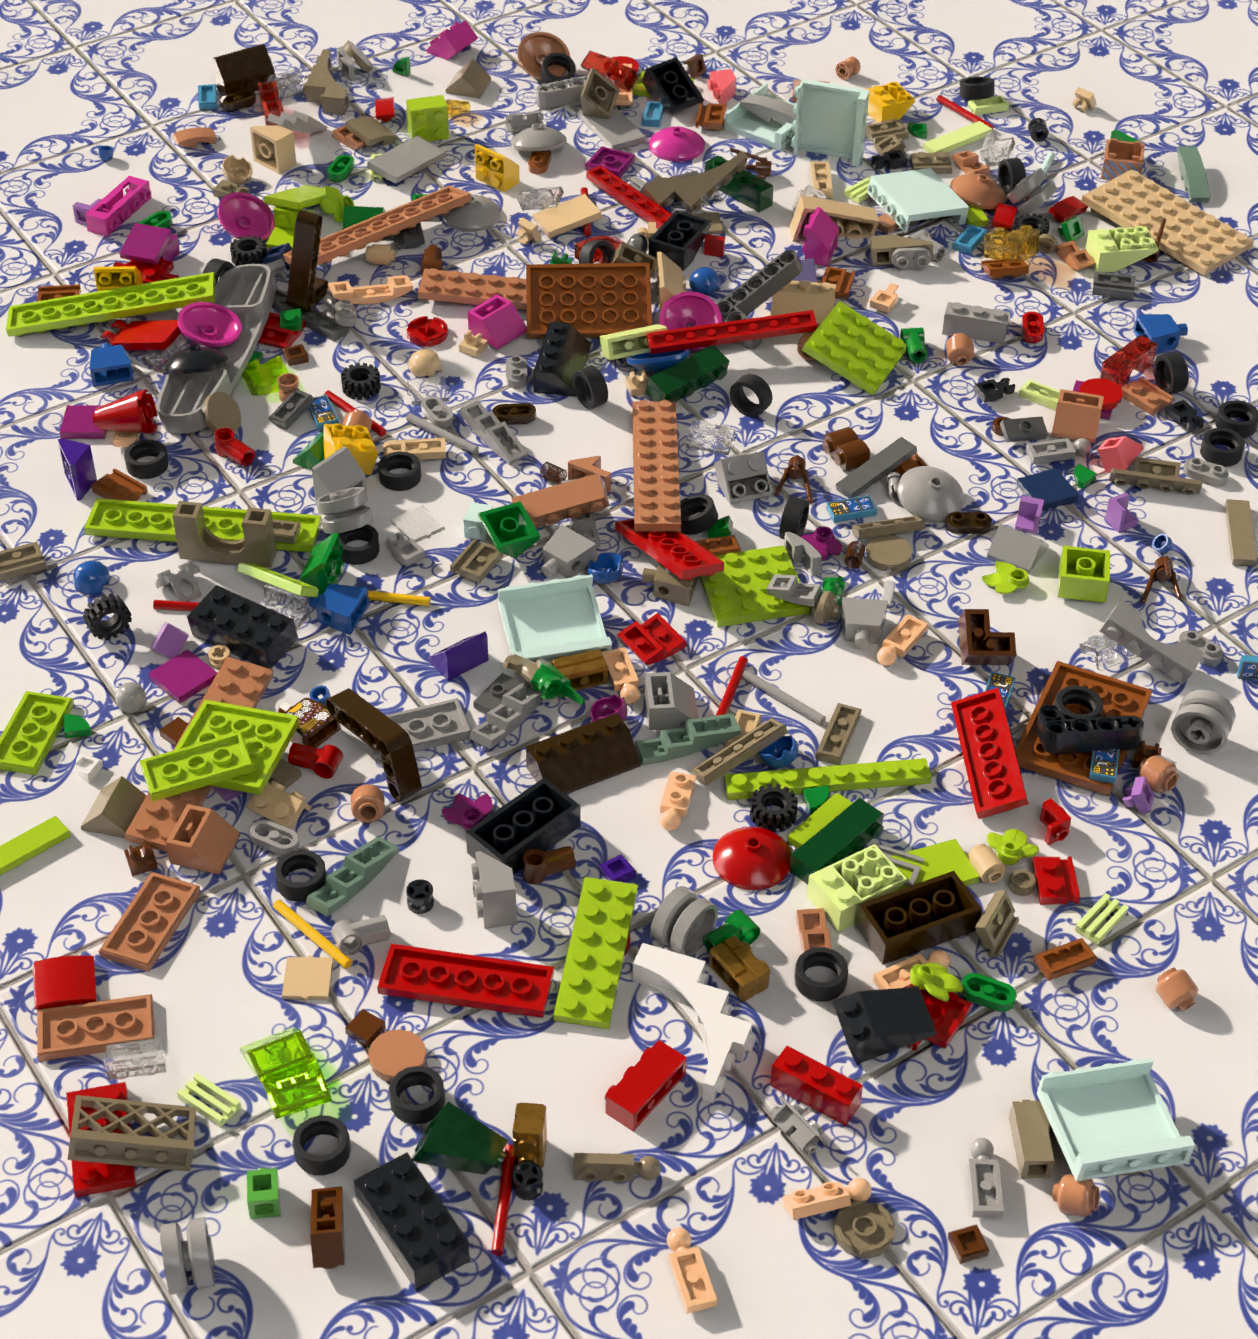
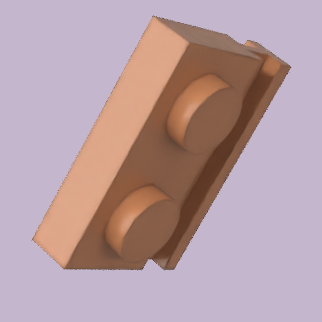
M1140 377L1139 381H1133L1121 388L1124 399L1151 416L1166 408L1167 404L1171 405L1174 399L1172 395L1143 377Z

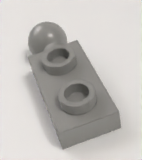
M1069 438L1028 443L1026 445V452L1033 464L1075 459L1076 454L1084 456L1091 450V444L1085 438L1077 439L1074 444L1070 442Z
M977 1138L970 1146V1153L974 1159H969L968 1161L972 1217L1003 1218L1004 1204L999 1160L991 1159L994 1154V1146L991 1141L986 1138Z

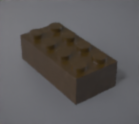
M951 871L859 904L856 927L881 964L885 965L976 931L975 927L981 918L982 908L956 872Z

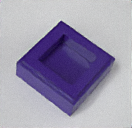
M622 854L599 865V872L606 880L625 883L636 877V870Z

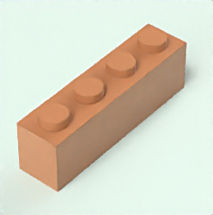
M600 473L511 498L512 503L521 501L536 529L546 524H557L563 519L578 518L588 512H600L610 506L605 482Z

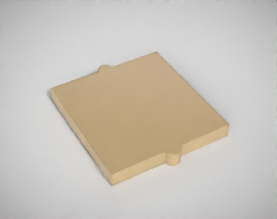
M312 955L308 957H287L282 999H303L304 1002L308 1000H329L333 957H313Z

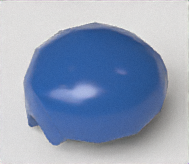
M701 267L691 274L689 286L693 292H706L711 295L714 289L720 290L719 275L712 268Z
M613 552L600 553L596 562L590 560L587 569L588 575L592 574L593 580L600 584L614 583L623 573V557Z
M94 560L82 562L75 568L73 574L74 588L84 594L100 593L103 590L104 584H109L110 581L108 567Z
M782 736L759 751L758 754L768 767L781 769L796 759L799 744L793 736Z

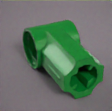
M923 327L902 328L900 339L906 343L909 359L914 364L922 363L928 356Z
M736 910L729 915L725 924L703 936V944L709 953L711 948L720 943L723 944L725 940L735 935L742 943L746 942L750 945L758 938L761 929L743 910Z

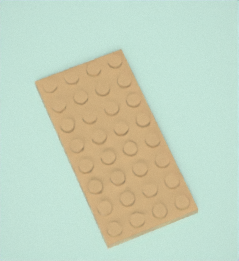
M1132 169L1082 196V203L1123 228L1147 227L1154 241H1156L1162 219L1165 218L1166 223L1159 244L1160 250L1203 276L1249 250L1254 244V240L1247 237V235L1238 232L1230 225L1221 222L1213 215H1209L1199 207L1185 201L1184 198L1173 194L1168 189L1161 187L1153 180L1144 177L1138 171Z

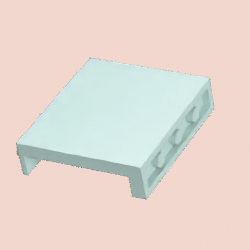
M802 79L800 85L796 86L794 97L797 98V103H795L793 114H796V120L794 119L792 131H795V136H793L791 141V147L794 148L793 155L796 156L799 150L837 156L852 159V166L859 167L864 157L870 90Z
M768 83L763 84L752 93L795 105L792 102L768 94ZM740 103L725 113L726 131L779 151L789 145L793 136H795V131H792V123L787 122L785 125H782L776 120L768 123L739 105Z
M931 168L872 175L870 177L867 193L904 232H908L910 221L950 216L958 225L966 223L969 206Z
M578 575L572 578L553 579L547 582H533L527 585L508 586L498 589V607L510 654L519 655L533 662L542 659L552 664L553 659L561 656H570L600 649L601 652L612 650L611 639L606 636L592 587L593 575Z
M1152 1058L1144 1060L1134 1059L1118 1064L1107 1063L1099 1067L1077 1068L1073 1071L1051 1072L1047 1075H1042L1037 1095L1076 1182L1188 1163L1195 1144L1190 1135L1180 1136L1150 1075L1154 1062Z

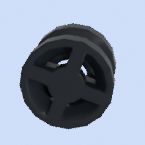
M1035 118L1029 122L1028 130L1031 139L1036 142L1044 141L1049 135L1045 120Z
M423 879L414 880L408 884L406 895L409 910L416 914L429 912L434 906L432 884Z
M526 1161L517 1165L513 1170V1189L518 1198L530 1201L538 1198L543 1192V1171L538 1164Z

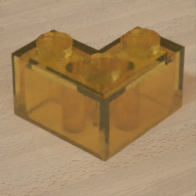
M1022 225L1019 229L1011 232L1005 231L1001 227L993 228L992 231L985 234L984 258L1021 263L1039 253L1040 230L1032 229L1030 225Z

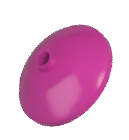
M675 126L656 132L649 140V149L652 154L664 160L688 161L697 158L704 152L705 141L697 132L685 127Z
M235 192L226 195L219 203L217 209L218 219L230 235L238 240V237L242 236L245 238V235H249V237L255 235L256 238L259 236L261 240L264 239L265 241L269 239L275 228V220L272 210L264 201L248 193Z
M682 292L671 297L664 304L659 319V324L667 327V330L686 328L688 325L693 327L722 323V315L716 303L708 296L698 292ZM706 347L692 348V349H689V350H690V351H697V350L704 349V348H706Z
M210 302L192 303L185 306L178 315V326L181 332L191 341L203 346L223 347L232 344L241 335L242 324L238 316L230 309L219 304Z

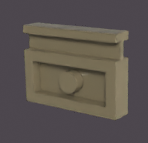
M898 119L866 125V136L870 141H874V145L891 134H894L897 139L901 138L902 140L909 137V131H905V127Z
M948 152L911 153L910 161L913 170L931 168L936 174H952L951 160Z
M473 539L450 565V572L453 574L457 572L461 577L481 583L504 554L499 552L494 545L485 542L481 544L477 542V539Z
M38 542L0 551V581L47 569Z
M996 890L975 927L984 947L990 950L988 953L989 957L1000 956L1019 922V918L1014 917L1015 909L1006 890Z

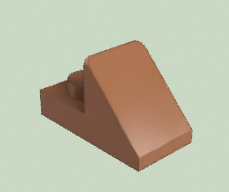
M601 456L574 459L568 462V480L600 473L605 482L607 494L610 492L611 472L601 469Z

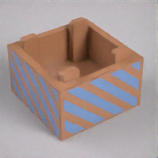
M1107 139L1101 179L1112 180L1131 169L1141 174L1145 144L1138 141L1126 142L1118 141V139Z

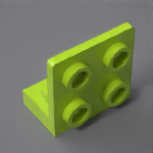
M275 206L273 210L275 228L266 243L267 248L289 243L293 249L296 217L300 210ZM300 209L314 213V210Z

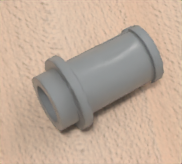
M897 472L889 473L885 479V483L889 488V497L894 501L899 500L897 487L902 477Z

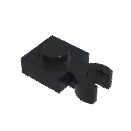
M901 150L884 152L882 156H872L871 164H875V169H882L885 166L889 169H897L907 166L908 159Z
M1003 378L1000 382L991 379L976 383L974 391L985 403L1001 399L1004 394H1013L1015 384L1009 385V378Z
M1185 400L1166 407L1165 413L1179 425L1185 423L1189 431L1193 432L1195 425L1203 428L1204 419L1197 416L1198 411Z

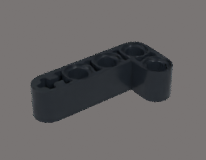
M1044 705L1039 709L1037 734L1043 749L1051 754L1085 753L1113 749L1133 750L1141 745L1144 721L1139 717L1130 715L1065 719L1059 707Z

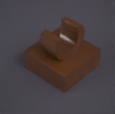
M696 54L683 62L684 65L687 64L688 70L686 72L690 74L691 78H697L707 71L702 54Z
M1142 740L1140 747L1135 749L1132 768L1138 769L1140 763L1151 756H1161L1162 748H1160L1159 743H1155V746L1145 745V741Z
M146 841L142 842L143 845L133 848L130 845L127 850H124L132 876L158 869L151 844Z

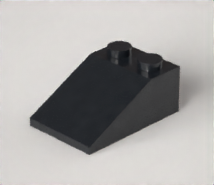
M677 57L646 68L641 82L650 96L673 114L704 102L705 99Z
M676 210L649 239L648 254L657 258V252H662L684 271L693 262L705 235L712 225V221Z
M919 986L859 991L832 1001L848 1048L856 1065L937 1035Z

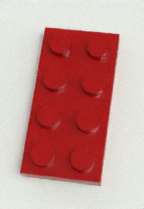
M126 1082L67 1092L69 1136H71L76 1095L128 1100ZM81 1107L88 1115L97 1112L96 1109L91 1107ZM121 1110L112 1112L119 1119L127 1115L126 1112ZM105 1117L96 1121L102 1127L111 1123ZM127 1123L126 1125L131 1128V1123ZM88 1125L80 1129L93 1131ZM116 1129V1130L110 1132V1133L124 1134V1133L121 1132L119 1129ZM71 1160L75 1198L137 1186L135 1166Z

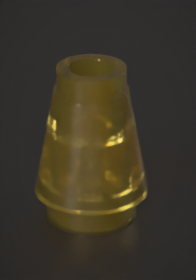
M446 100L449 118L470 112L469 101Z

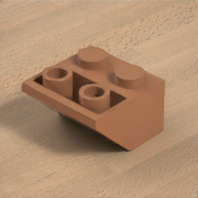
M1060 389L1051 436L1074 440L1085 438L1089 442L1095 443L1104 396Z
M187 804L166 841L170 864L220 875L240 837V832L214 810Z

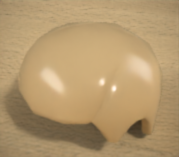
M230 155L222 163L224 177L230 182L243 184L251 179L253 174L252 165L244 157L237 159L234 155Z
M423 348L413 353L410 357L409 370L414 376L423 377L427 375L433 377L437 370L439 372L442 371V363L435 351Z

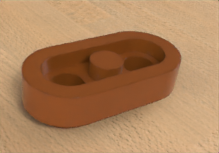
M551 150L533 151L528 161L529 172L533 174L545 173L551 162Z

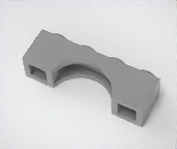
M1120 600L1109 614L1100 632L1183 685L1195 671L1204 652L1184 639L1175 644H1165L1155 640L1146 632L1142 624V613L1123 600Z

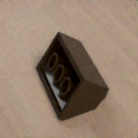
M618 713L526 746V767L535 781L538 782L546 778L565 794L575 792L641 766L630 730Z

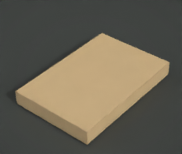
M585 194L532 214L534 222L548 238L602 218L601 211Z

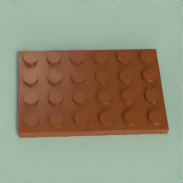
M650 263L526 264L527 339H544L550 322L571 324L585 338H600L602 335L652 326Z
M1057 661L1015 749L1019 766L1110 796L1114 786L1113 783L1089 779L1092 752L1051 754L1043 749L1037 734L1039 709L1044 705H1054L1056 695L1061 689L1077 685L1094 690L1103 701L1101 717L1130 715L1142 719L1153 690ZM1067 704L1064 706L1067 710L1076 714L1092 712L1089 708L1080 704ZM1119 750L1116 779L1129 750Z

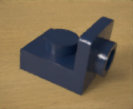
M289 243L272 247L267 251L262 260L265 264L283 259L286 265L285 268L288 271L291 264L285 262L283 254L292 251V247Z

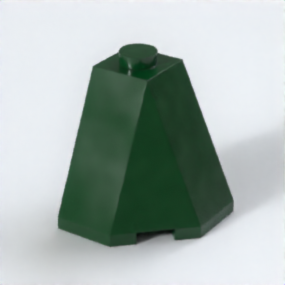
M448 1101L426 1128L415 1147L412 1160L420 1164L486 1175L492 1167L498 1169L505 1159L507 1153L503 1149L508 1140Z

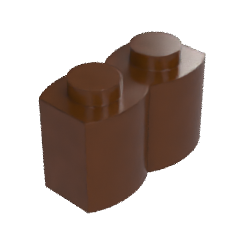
M846 427L825 434L823 449L825 453L834 458L836 465L840 466L843 470L859 467L869 460L870 449L863 440L858 438L852 428Z

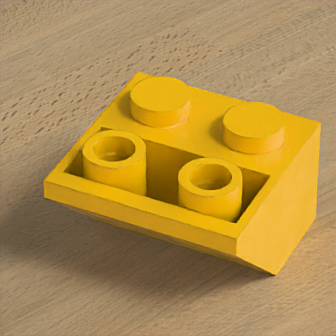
M890 82L889 84L865 89L870 90L868 114L877 123L893 119L900 120L915 103V98L898 82Z
M474 145L477 180L504 192L520 182L518 164L481 145Z
M136 267L93 268L97 291L143 284L141 272Z
M338 423L324 424V459L345 446L364 474L372 475L378 451L367 427L361 425L348 426Z

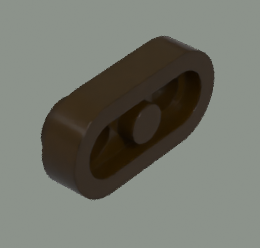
M243 90L225 95L220 99L221 108L227 112H234L236 109L251 107L256 103V94L252 90Z
M529 403L500 404L492 410L500 423L505 421L506 424H529L536 419V408Z
M956 511L947 515L945 528L954 534H984L991 529L992 518L981 511Z

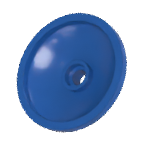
M685 349L656 354L647 352L628 356L626 361L631 367L639 371L645 370V372L654 373L655 375L688 358L690 350Z

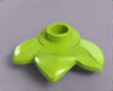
M325 186L324 191L327 198L320 202V207L325 213L333 214L335 222L341 223L344 219V206H354V201L347 195L342 196L338 189Z
M995 561L996 573L982 576L983 582L987 586L994 587L995 592L999 594H1009L1015 590L1024 589L1029 585L1030 581L1025 570L1001 561Z
M1009 829L1004 835L990 832L987 835V844L996 850L998 858L1006 865H1015L1022 857H1034L1039 850L1038 846L1027 843V835L1019 829Z
M916 964L910 970V981L914 986L927 990L932 996L942 1001H948V992L963 991V986L959 979L949 974L948 969L940 964Z

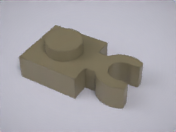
M221 180L212 189L213 196L224 198L226 195L235 192L250 194L249 188L239 187V184L229 180Z

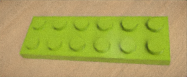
M589 877L584 878L553 1014L554 1021L603 1029L610 1028L638 894L637 884Z

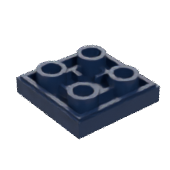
M1057 468L1017 478L1016 485L1025 496L1044 500L1042 511L1078 501L1079 494Z

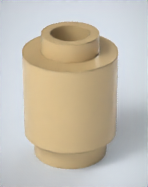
M372 244L366 247V262L376 265H391L392 261L396 259V250L392 249V245Z
M978 844L969 851V862L984 883H996L1003 877L1005 866L991 847L985 844Z

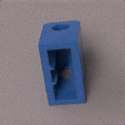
M1145 314L1136 316L1133 332L1146 353L1152 355L1175 349L1178 346L1180 336L1188 334V327L1186 323L1176 324L1169 314Z
M103 343L100 348L91 350L90 373L93 387L134 381L131 361L122 345L112 346L110 343Z
M330 584L323 595L318 594L317 597H309L308 606L317 609V618L321 624L351 635L369 607L368 588Z

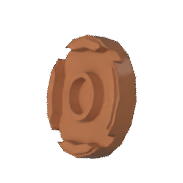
M401 1029L387 1031L379 1035L371 1043L368 1052L370 1066L374 1074L390 1082L398 1072L408 1067H424L426 1062L425 1044L421 1038L411 1031Z

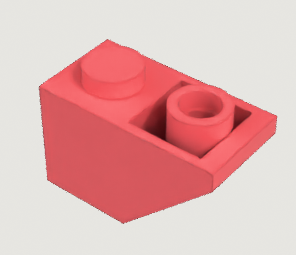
M731 69L710 72L707 86L719 104H726L736 94V76Z
M1124 436L1106 439L1097 451L1106 473H1110L1113 468L1128 470V467L1135 460V457L1142 452L1144 447L1142 444Z

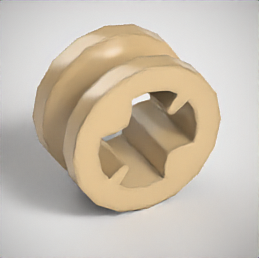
M224 645L211 647L208 651L210 665L213 668L220 669L226 657H231L229 648Z

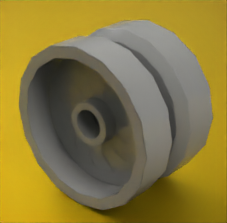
M1042 168L1026 176L1007 195L1013 204L1025 198L1018 208V211L1024 216L1036 210L1058 190L1052 181L1046 182L1041 187L1039 186L1047 176Z
M347 488L326 494L316 500L318 513L326 515L321 521L324 533L333 534L351 531L373 521L371 509L362 506L368 500L365 488Z
M1210 690L1189 692L1182 699L1178 712L1173 719L1171 726L1172 735L1178 744L1188 751L1206 755L1219 752L1225 746L1229 732L1233 727L1236 718L1234 707L1228 699L1219 693Z
M679 886L671 891L660 904L651 924V935L663 945H670L674 952L691 957L703 947V936L713 931L718 918V908L705 898H699L689 888Z
M205 1217L188 1221L186 1225V1241L183 1239L181 1227L177 1222L160 1226L164 1270L170 1295L187 1291L189 1287L188 1271H192L193 1281L198 1289L215 1287L213 1268L215 1266L212 1239L208 1233Z

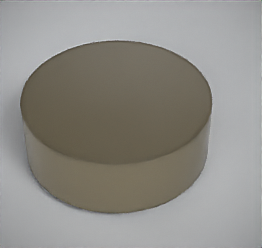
M1050 234L1040 235L1036 242V248L1045 254L1054 252L1057 246L1056 238Z
M1020 869L1010 874L1008 887L1014 894L1027 896L1034 892L1036 877L1031 872Z

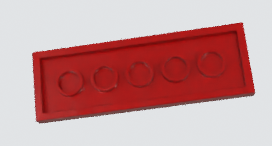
M634 518L615 522V530L681 580L688 581L698 576H713L715 573L724 571V562L681 531H634Z
M999 687L951 702L978 819L1029 805Z
M391 944L377 990L378 994L543 1018L554 977V967Z

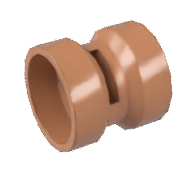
M853 56L836 65V74L842 80L850 78L861 70L859 60Z
M292 373L282 374L278 377L279 399L281 402H284L295 389L300 390L298 388L299 379L297 375Z

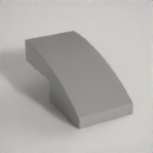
M343 46L337 48L338 65L341 66L342 75L354 81L353 58L349 57Z
M789 531L785 532L784 545L793 564L802 562L811 576L819 575L822 559L819 552L798 535Z
M774 574L767 587V593L791 603L815 607L822 589L821 584L798 583L796 575Z

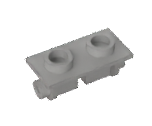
M539 110L526 112V118L524 119L523 113L509 114V116H506L505 121L508 133H519L526 128L532 127V124H543V112H539Z
M780 1096L779 1098L784 1104L781 1107L776 1106L771 1110L772 1121L786 1135L794 1127L797 1129L789 1137L803 1153L813 1154L818 1148L816 1144L819 1141L826 1146L827 1143L821 1136L824 1130L813 1119L807 1122L802 1117L805 1111L793 1099L788 1103Z

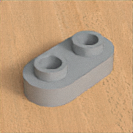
M340 300L335 303V322L346 327L356 325V308L350 301Z
M512 356L506 360V384L514 389L525 387L528 382L527 361L521 356Z
M430 396L422 400V413L432 424L442 429L448 428L453 424V412L441 398Z
M1197 457L1186 460L1183 469L1187 477L1201 480L1213 486L1225 485L1229 475L1228 470L1223 466Z
M1184 631L1179 635L1178 642L1184 639L1204 652L1200 660L1201 664L1213 667L1221 663L1223 650L1220 646L1196 631Z
M270 820L256 821L250 827L251 841L257 846L282 856L299 849V837L294 830Z

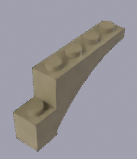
M323 49L321 55L317 58L316 65H313L312 73L308 75V80L303 85V93L306 94L307 102L320 103L323 106V113L345 115L349 107L348 89L342 88L331 76V51Z
M741 151L724 164L692 176L663 178L657 175L644 187V195L662 208H668L675 198L691 214L694 210H700L704 205V201L708 198H713L722 185L726 186L729 184L734 174L740 173L746 168L747 155Z

